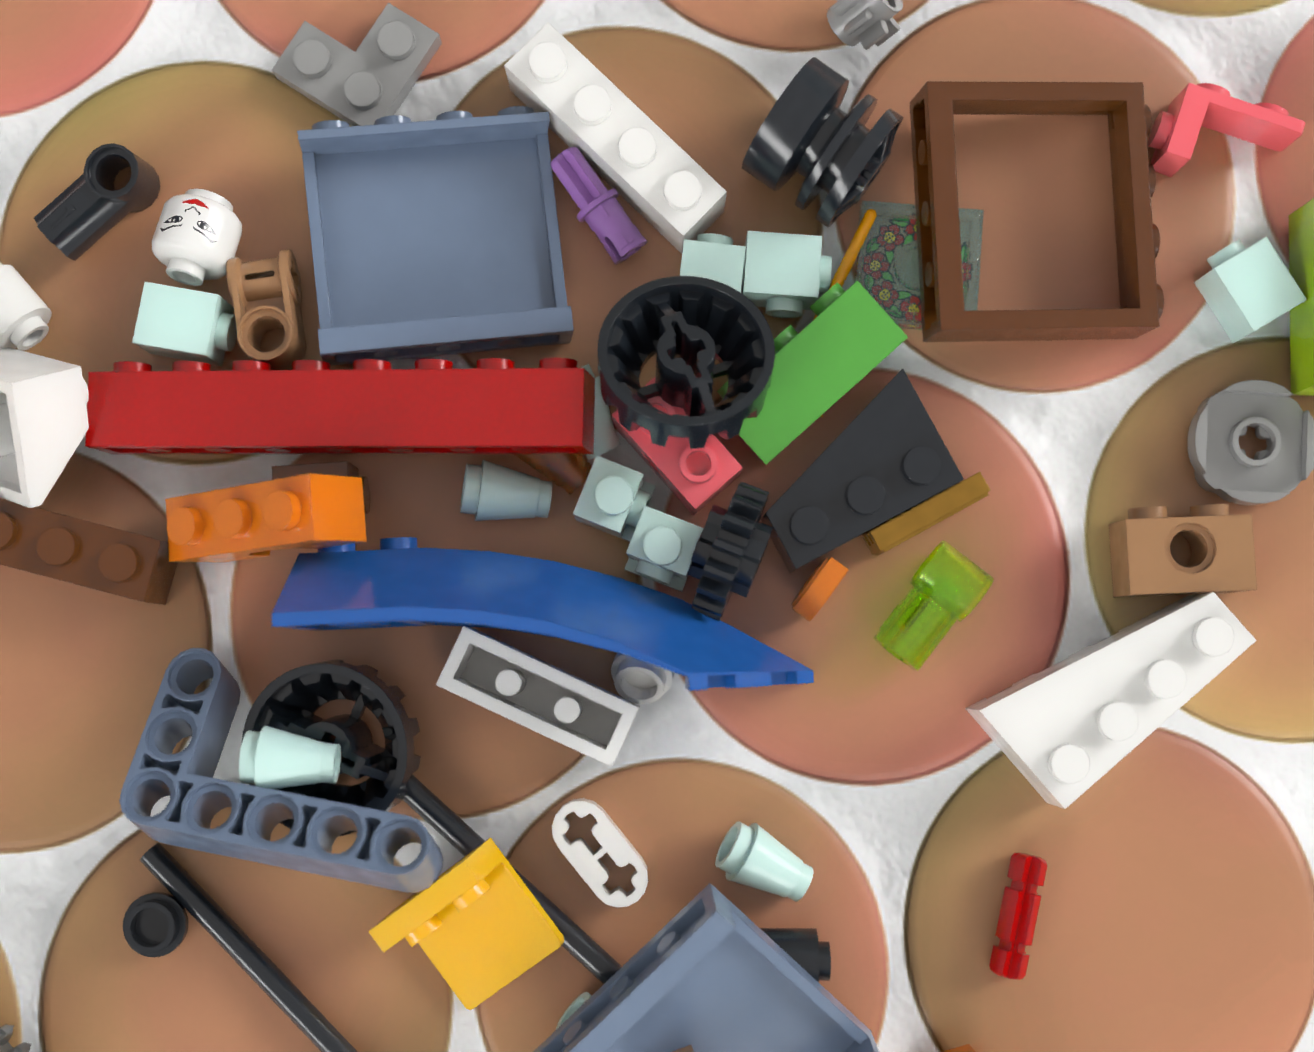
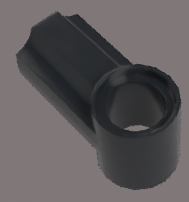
M114 143L101 145L93 150L86 159L84 173L37 214L34 220L38 225L37 227L52 244L68 258L76 261L129 212L143 211L154 203L160 190L159 176L151 165L126 147ZM131 167L130 181L125 187L115 190L114 181L117 174L124 168Z

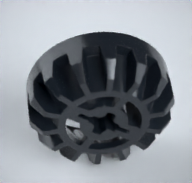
M696 276L661 278L645 283L627 293L614 305L606 316L598 339V372L601 395L606 405L614 406L618 409L620 424L627 430L634 431L640 427L650 430L652 443L664 447L668 436L689 438L690 448L698 449L705 447L708 436L718 433L722 438L728 440L740 433L743 420L757 417L763 409L766 393L771 385L774 367V339L769 324L761 311L752 301L734 288L712 279ZM656 354L655 384L640 387L641 371L647 361ZM715 358L719 361L718 364H715ZM727 375V392L722 401L715 407L712 399L713 379ZM660 396L663 401L671 406L683 408L686 415H668L656 409L649 403L648 399Z
M328 660L301 666L277 677L260 693L248 713L243 729L242 741L247 731L261 732L263 726L266 725L324 743L340 744L342 754L339 775L345 773L356 779L364 776L370 778L355 785L316 783L273 790L388 812L399 804L409 792L406 786L410 776L418 770L421 756L414 754V736L420 732L417 718H408L400 702L405 697L402 690L398 686L386 685L377 677L378 670L368 665L355 666L344 663L343 660ZM347 699L355 701L351 714L336 715L328 719H323L314 714L321 706L332 700ZM366 707L376 716L381 724L385 737V749L373 743L369 727L361 720ZM334 735L336 737L335 741H330L329 736ZM286 819L280 823L292 829L294 819ZM347 831L345 833H342L340 836H345L357 831Z

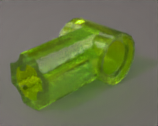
M942 540L916 571L910 581L912 588L899 605L893 609L873 639L899 661L918 671L956 620L962 621L976 607L992 585L994 578L948 542Z

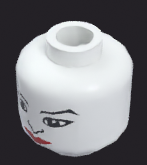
M189 189L185 194L175 195L164 204L152 239V251L156 258L167 266L166 274L170 278L186 285L200 286L203 280H215L227 275V260L235 257L242 235V223L233 212L232 204L224 197L203 189Z

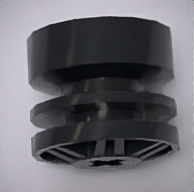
M812 57L791 80L767 115L743 159L742 169L774 191L779 190L798 172L805 179L799 189L795 205L802 210L806 209L823 189L828 195L815 219L826 227H830L843 212L858 203L873 183L891 154L895 134L904 117L894 110L888 109L870 130L865 125L875 109L878 99L868 94L848 114L839 108L845 97L850 80L819 59Z

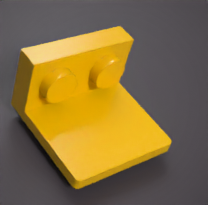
M491 837L440 874L438 879L429 888L413 894L368 931L383 953L404 937L411 947L418 943L468 1010H472L553 953L564 942L562 933Z

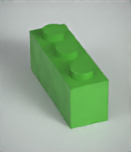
M858 280L846 291L837 282L810 307L817 317L800 333L792 325H789L774 339V367L771 385L766 393L763 409L757 417L744 419L738 434L765 465L908 338ZM728 381L717 391L722 398H724L727 392Z

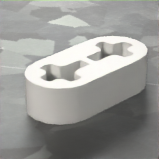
M581 798L573 799L564 804L556 813L552 824V835L557 847L595 895L605 904L619 908L628 907L637 902L645 893L648 884L647 866L642 856L605 810L595 801ZM575 812L577 816L583 818L590 813L595 817L597 822L593 825L591 832L600 843V848L594 852L581 837L573 842L567 839L565 833L570 827V822L566 818L568 814ZM608 853L619 867H624L628 863L635 867L636 871L631 876V882L634 886L632 890L626 893L623 888L618 886L610 891L604 883L609 878V871L599 859L604 854Z

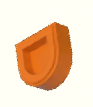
M832 557L820 561L792 601V610L810 622L829 599L849 569Z

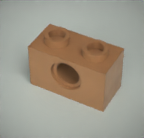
M1206 504L1190 506V517H1167V507L1151 506L1128 509V519L1109 524L1113 598L1190 595L1208 592L1237 593L1257 590L1252 514L1229 515V504ZM1176 534L1183 536L1191 546V559L1185 567L1179 565L1173 559L1170 552V544Z

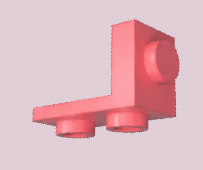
M1188 83L1170 103L1168 111H1161L1153 124L1147 143L1148 147L1155 149L1150 164L1154 167L1155 172L1172 177L1191 159L1201 126L1275 151H1283L1302 135L1305 122L1289 116L1288 111L1281 106L1271 103L1252 104L1231 97L1230 92L1219 85L1210 83L1195 85Z

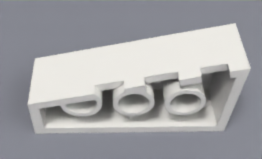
M1214 592L1188 595L1119 630L1118 633L1092 646H1087L1068 656L1067 659L1037 674L1034 673L1012 684L1011 687L988 699L985 698L965 709L1047 803L1066 809L1257 640Z

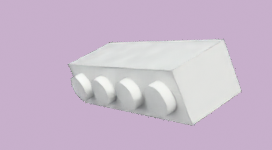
M549 22L504 65L510 91L527 107L532 108L534 113L549 112V128L569 147L574 146L578 148L592 169L612 188H615L619 195L681 254L684 239L697 240V235L703 234L724 212L727 191Z

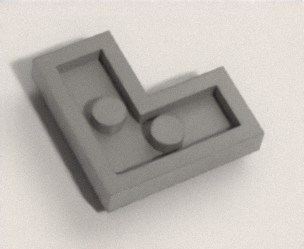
M388 3L356 52L304 21L273 67L272 72L278 80L350 125H374V121L378 118L395 115L442 44V41L437 32Z

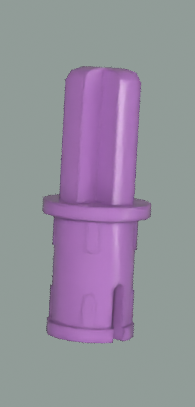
M572 146L562 151L552 160L551 168L581 210L576 218L579 222L586 221L604 245L614 264L623 262L647 243L645 237L642 236L635 224L632 223L616 199L619 196V192L615 188L611 190L606 189L578 148Z

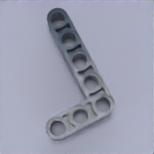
M191 648L179 653L172 659L159 687L123 784L119 801L123 814L146 835L163 844L401 892H420L429 888L438 879L443 867V856L440 847L427 828L413 817L213 778L239 704L241 692L238 682L211 651L206 649ZM213 678L211 684L207 689L198 694H194V691L200 683L207 679ZM192 736L189 745L183 751L172 754L173 749L180 740ZM170 795L166 808L159 814L150 816L155 803L161 798ZM232 807L227 821L219 827L210 829L214 815L224 808ZM286 819H294L290 833L280 840L270 841L271 833L276 825ZM347 831H357V838L347 851L340 854H331L332 845L337 837ZM409 843L421 844V851L411 864L393 866L397 851L404 845Z

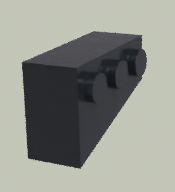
M903 368L761 518L763 524L774 527L770 537L789 573L964 480Z

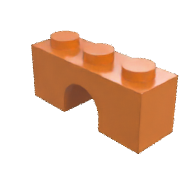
M309 473L165 499L169 562H231L270 556V550L320 549L367 542L363 484L360 477Z

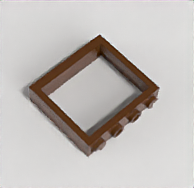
M927 81L910 102L923 342L1135 339L1160 327L1159 318L1163 313L1164 295L1161 286L1157 284L1155 258L1160 247V234L1158 227L1152 221L1151 198L1156 186V174L1154 167L1148 162L1147 138L1152 125V115L1149 106L1144 102L1143 82ZM953 115H1108L1120 309L965 311Z

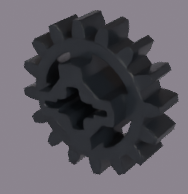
M741 482L731 499L728 510L717 505H713L706 524L694 549L687 574L700 579L692 602L693 609L720 621L732 592L747 598L774 528L760 522L769 492Z

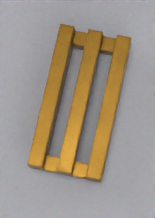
M978 472L862 537L871 554L878 556L989 496L988 492L991 490L981 472Z

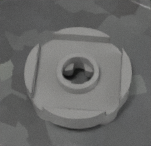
M1248 380L1235 383L1202 401L1191 421L1187 439L1189 459L1195 470V479L1199 486L1208 492H1214L1226 501L1240 505H1261L1280 500L1290 494L1289 492L1294 490L1302 480H1306L1314 469V418L1309 410L1303 411L1298 402L1290 397L1294 394L1285 387L1263 380ZM1248 426L1255 428L1256 438L1266 440L1267 444L1266 450L1256 452L1254 459L1247 457L1245 450L1239 446V437L1246 435Z

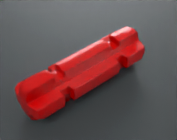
M1014 853L1010 859L1007 877L1012 879L1011 887L1005 886L995 934L1000 939L999 945H993L989 963L990 970L1004 978L1022 980L1026 976L1030 955L1026 954L1025 947L1026 945L1032 946L1041 895H1038L1036 892L1038 886H1044L1047 871V862L1038 856Z

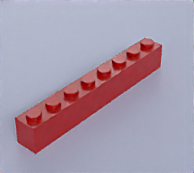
M484 358L476 361V369H453V362L443 359H418L414 361V369H391V362L360 359L353 361V370H330L331 364L329 362L319 360H295L292 362V370H270L271 365L267 362L238 360L232 362V371H211L210 364L198 361H175L172 363V371H152V365L147 363L119 361L113 363V371L88 372L89 400L87 402L89 429L86 432L85 447L114 455L594 454L595 378L585 368H577L578 361L570 358H543L539 360V368H515V361Z

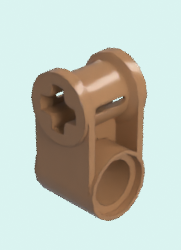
M280 250L278 257L248 262H243L239 257L230 258L227 260L226 265L227 281L234 305L237 339L240 347L253 361L269 363L271 365L270 370H292V362L303 360L306 354V341L301 311V281L292 250ZM273 329L285 330L284 340L276 350L271 352L260 351V342L268 331Z

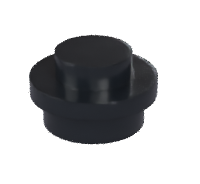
M163 892L148 893L136 899L127 909L123 919V933L127 943L135 952L146 957H161L174 951L183 942L188 931V916L185 908L174 896Z

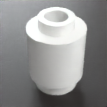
M0 262V348L10 347L18 348L21 351L27 350L37 345L48 334L49 327L47 324L50 321L52 312L13 266L3 265Z

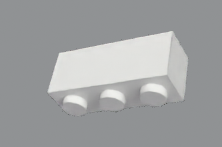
M463 626L436 683L437 686L610 767L613 766L640 708L639 705L483 632Z

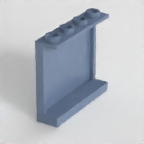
M513 106L500 110L497 116L473 117L472 113L467 111H449L439 114L436 120L411 122V119L406 116L391 115L378 118L374 121V125L349 127V124L345 121L326 120L313 124L311 130L297 131L303 157L320 324L318 339L320 355L323 361L329 362L331 365L352 364L353 361L360 359L395 360L570 343L574 328L571 306L567 305L548 139L549 112L534 113V110L530 107Z
M711 883L693 898L534 1051L673 1052L692 1045L694 1052H879L871 1030Z

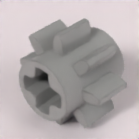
M837 0L828 9L827 19L831 29L843 43L849 46H856L861 42L863 48L868 50L874 44L877 46L881 45L900 30L893 16L902 10L903 0Z

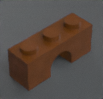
M0 498V565L141 602L166 605L178 562H169L168 542L37 507L28 508Z

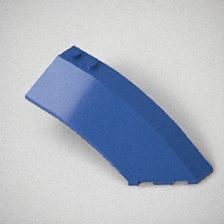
M415 537L380 539V550L356 551L354 543L320 548L318 553H299L272 611V627L310 631L441 625L497 628L557 637L619 652L685 675V688L689 691L707 690L712 687L739 688L814 683V673L811 668L722 620L718 621L692 608V604L683 599L616 576L552 560L493 551L418 548V541Z

